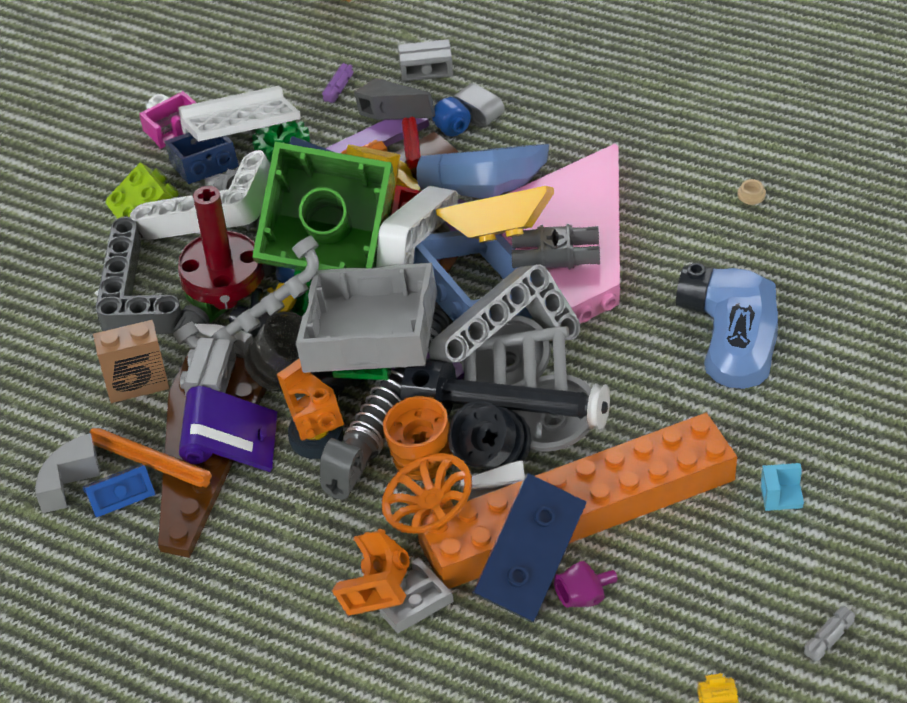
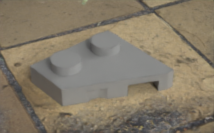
M419 557L411 563L413 570L406 578H403L400 584L406 594L403 604L379 609L382 617L397 634L454 602L452 592Z

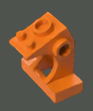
M300 358L276 374L289 411L296 424L300 440L312 439L316 435L332 431L344 425L334 390L311 374V372L303 373ZM297 393L306 394L298 401L295 396V394Z
M383 529L354 536L353 539L364 556L361 561V570L364 576L337 582L332 590L347 615L350 616L402 605L406 594L400 584L410 564L408 552L398 545L395 540L387 536Z

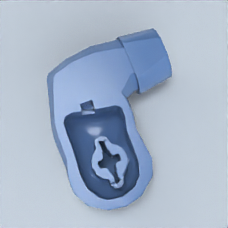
M549 144L421 156L417 165V181L422 191L428 186L455 190L459 195L485 199L499 196L503 192L516 190L529 183L547 162Z

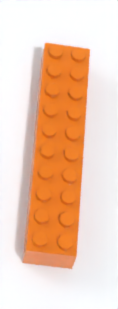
M706 412L541 473L535 477L587 502L569 543L735 481L737 455ZM523 480L468 500L460 512L444 525L431 531L418 533L419 544L435 575L448 589L479 578ZM455 506L444 509V513L448 514ZM435 513L430 514L422 519L421 526L439 519Z

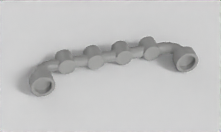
M313 236L306 237L292 248L299 259L306 258L307 266L304 271L290 278L283 286L265 296L258 304L240 314L234 321L219 329L210 338L215 341L217 339L231 340L234 344L237 342L234 336L242 329L249 333L261 324L258 318L266 312L270 316L278 313L285 307L282 300L289 295L296 299L309 290L306 283L316 275L319 267V259L315 252L319 245ZM191 321L175 331L173 336L179 345L186 343L191 349H195L198 341L195 335L199 333V330Z

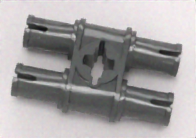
M566 224V226L543 227V225H540L537 229L523 230V235L512 237V249L538 247V249L512 250L513 269L529 265H543L546 268L568 267V270H571V268H574V265H600L599 246L573 247L574 245H599L598 226L572 227V225Z

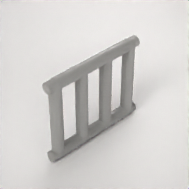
M567 326L492 336L464 359V380L476 381V351L493 349L494 383L506 384L505 347L523 344L524 386L537 388L535 342L553 340L555 390L567 391L565 337H569V328Z

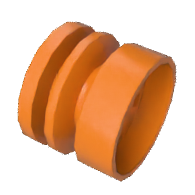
M410 397L396 403L387 412L383 421V431L390 448L393 463L398 471L410 462L426 455L437 453L453 455L448 441L450 421L447 411L441 402L431 397ZM441 462L428 464L431 479L436 477ZM420 467L406 475L413 480L423 481Z

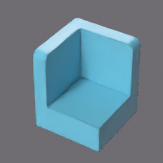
M800 463L762 466L760 486L765 511L803 508L804 500L800 486L802 468Z

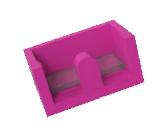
M182 91L139 113L143 131L162 149L166 146L165 140L184 134L182 132L179 107L195 104L196 102Z

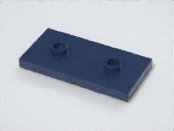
M527 473L472 594L531 623L534 622L587 502Z

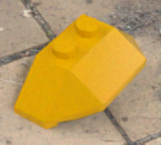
M541 186L436 209V215L468 238L479 239V243L496 240V235L506 233V237L519 236L524 234L523 229L533 227L554 195V188Z

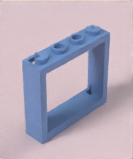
M459 230L430 234L415 247L414 264L432 263L437 288L436 302L453 322L480 299L471 300L436 259L480 253L503 279L517 269L512 268V250L515 249H512L510 243L501 234L496 235V240L479 243V239L468 238ZM526 307L516 314L529 319L532 318Z

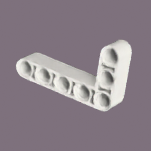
M261 150L252 151L247 154L241 161L230 188L220 191L226 228L248 225L254 222L260 215L270 169V163ZM193 195L143 203L134 208L130 214L132 220L136 221L139 232L146 240L200 232Z
M428 186L381 224L378 233L376 268L390 265L414 264L415 247L445 222L436 215V209L457 205V191Z

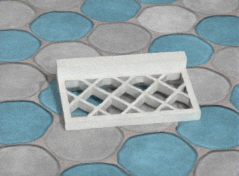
M280 86L179 107L182 132L184 134L190 132L197 141L301 119L300 111L283 97V91Z

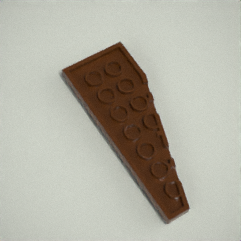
M188 354L168 394L164 454L182 461L185 460L179 455L186 396L184 389L180 387V377L182 372L187 371L189 368ZM236 357L225 393L260 405L275 372L273 363ZM212 453L205 462L192 464L208 470L212 474L210 484L207 487H198L163 473L158 538L160 552L191 557L234 460Z

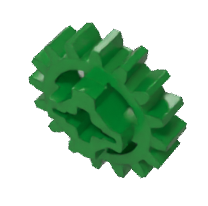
M296 120L257 128L255 129L256 134H252L254 151H263L269 163L272 159L275 142L288 144L293 136L311 143L309 128L304 127L303 121L296 123Z

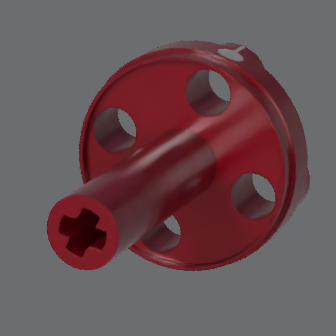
M203 186L198 188L193 194L201 236L188 243L179 256L178 273L182 289L191 298L202 303L213 304L218 309H229L234 307L238 300L248 296L258 287L265 275L262 263H256L252 258L255 242L252 239L238 232L227 231L220 191L213 186Z

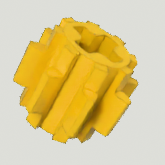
M722 673L706 675V681L698 682L699 703H739L737 688L732 677L726 678Z

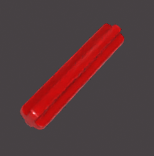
M411 116L410 118H403L402 129L407 167L412 170L414 167L417 168L421 155L416 119Z

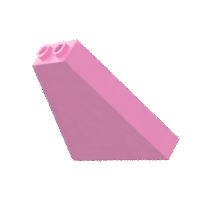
M616 143L509 192L513 193L541 186L554 188V195L533 227L523 230L537 229L540 225H543V227L566 226V224L572 225V227L598 226L599 245H574L573 247L599 246L600 265H574V268H571V270H568V267L547 268L580 324L613 309L620 303L619 146ZM506 233L501 234L512 246V237H506ZM538 247L515 248V250L538 249Z

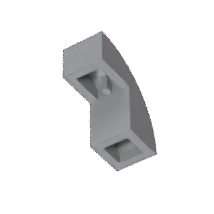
M91 433L77 437L60 446L42 465L35 486L36 497L42 513L67 508L64 484L100 476L97 453Z

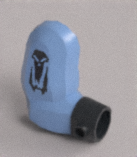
M700 263L684 265L677 286L676 306L703 316L707 313L714 318L712 339L704 360L706 373L717 383L729 388L745 389L760 385L769 377L772 355L778 336L775 283L751 270L738 268L715 269V267L703 266Z

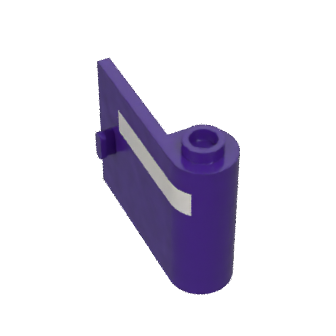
M205 386L192 387L186 393L179 455L190 464H199L208 460L212 453L270 472L273 467L277 411Z

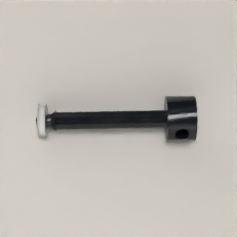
M426 359L425 366L405 367L401 383V401L416 396L431 397L441 402L448 416L452 411L453 404L466 405L467 403L479 400L496 404L508 410L579 417V419L587 416L589 429L593 430L597 426L598 430L602 431L607 423L610 408V393L606 384L600 388L599 384L595 383L588 396L584 391L572 392L460 380L456 378L453 363L441 360Z

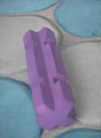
M345 63L340 65L322 92L325 102L334 103L353 75L352 65Z

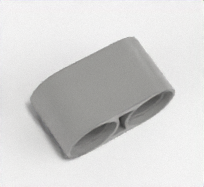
M470 83L453 96L470 111V122L482 128L489 125L505 111L504 104L498 96L474 83Z

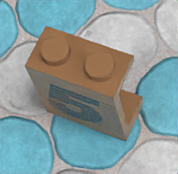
M153 320L93 334L99 363L111 403L169 389Z

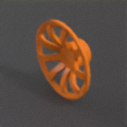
M442 453L426 455L410 462L398 471L385 489L382 498V511L385 519L394 529L410 534L431 531L444 525L460 512L470 496L472 475L468 466L460 458ZM441 462L436 473L435 483H433L428 464ZM453 464L461 470L452 474L445 481L446 471L450 465ZM418 467H420L421 477L425 486L423 488L406 476ZM464 479L465 486L463 492L451 490V487L457 481ZM399 483H402L405 486H407L415 494V496L402 493L393 494V492ZM451 499L458 500L455 507L448 514H445L444 509L454 506ZM401 502L409 504L397 510L394 515L391 512L390 505L392 503ZM435 513L439 519L421 526L422 519L430 514ZM415 514L412 526L399 522L405 515Z

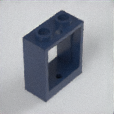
M189 132L164 141L171 165L188 184L226 172L228 169L232 170L239 167L233 142L227 136L203 141L196 140L195 143H191L194 137Z

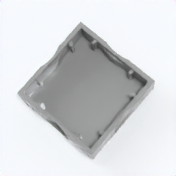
M432 263L390 265L380 268L317 270L316 275L311 281L308 293V308L302 317L296 340L303 373L425 366L437 297Z

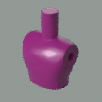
M581 561L572 565L563 573L556 575L554 587L560 601L566 608L592 607L602 602L605 598L602 586L616 583L618 577L614 570L595 574L585 561Z

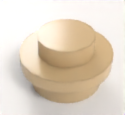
M746 180L738 189L739 200L749 205L761 203L766 196L763 184L758 180Z

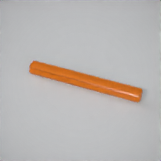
M92 428L89 431L94 445L198 487H207L210 484L212 474L208 470L101 428Z

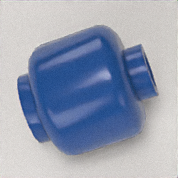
M446 97L438 101L434 106L435 117L432 118V121L445 135L450 137L457 136L468 128L471 120L470 111L457 98Z

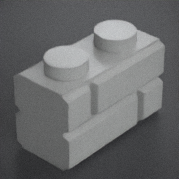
M449 39L398 45L402 82L453 76Z
M201 337L198 339L195 349H190L188 354L189 368L187 371H183L180 377V387L184 389L185 396L187 391L195 386H205L223 393L226 392L236 361L234 344L231 340L217 339L215 341L212 338Z

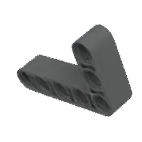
M120 217L111 225L96 302V312L101 330L106 331L153 320L156 334H171L182 317L179 300L173 295L132 296L141 240L136 221L132 220L131 217Z

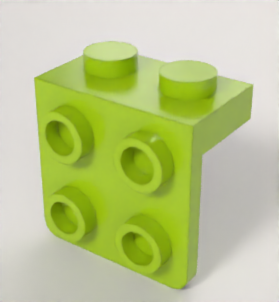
M140 162L107 197L106 205L118 219L125 216L130 217L133 209L140 204L178 198L180 193L171 184L165 182L168 178L159 169L151 170Z

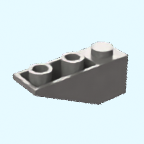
M375 78L354 91L359 115L376 120L403 119L405 117L410 118L411 116L414 118L435 117L431 93L424 90Z

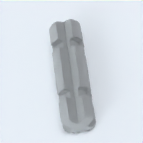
M846 606L840 607L834 613L835 617H830L815 634L816 638L813 637L806 643L804 653L807 657H810L813 661L820 660L826 654L825 650H829L845 633L844 629H848L854 623L855 613Z

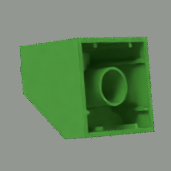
M275 142L252 258L256 263L304 271L307 266L306 258L299 259L292 248L301 240L312 235L319 245L315 249L319 259L318 270L376 268L378 233L381 224L389 217L395 187L392 163Z

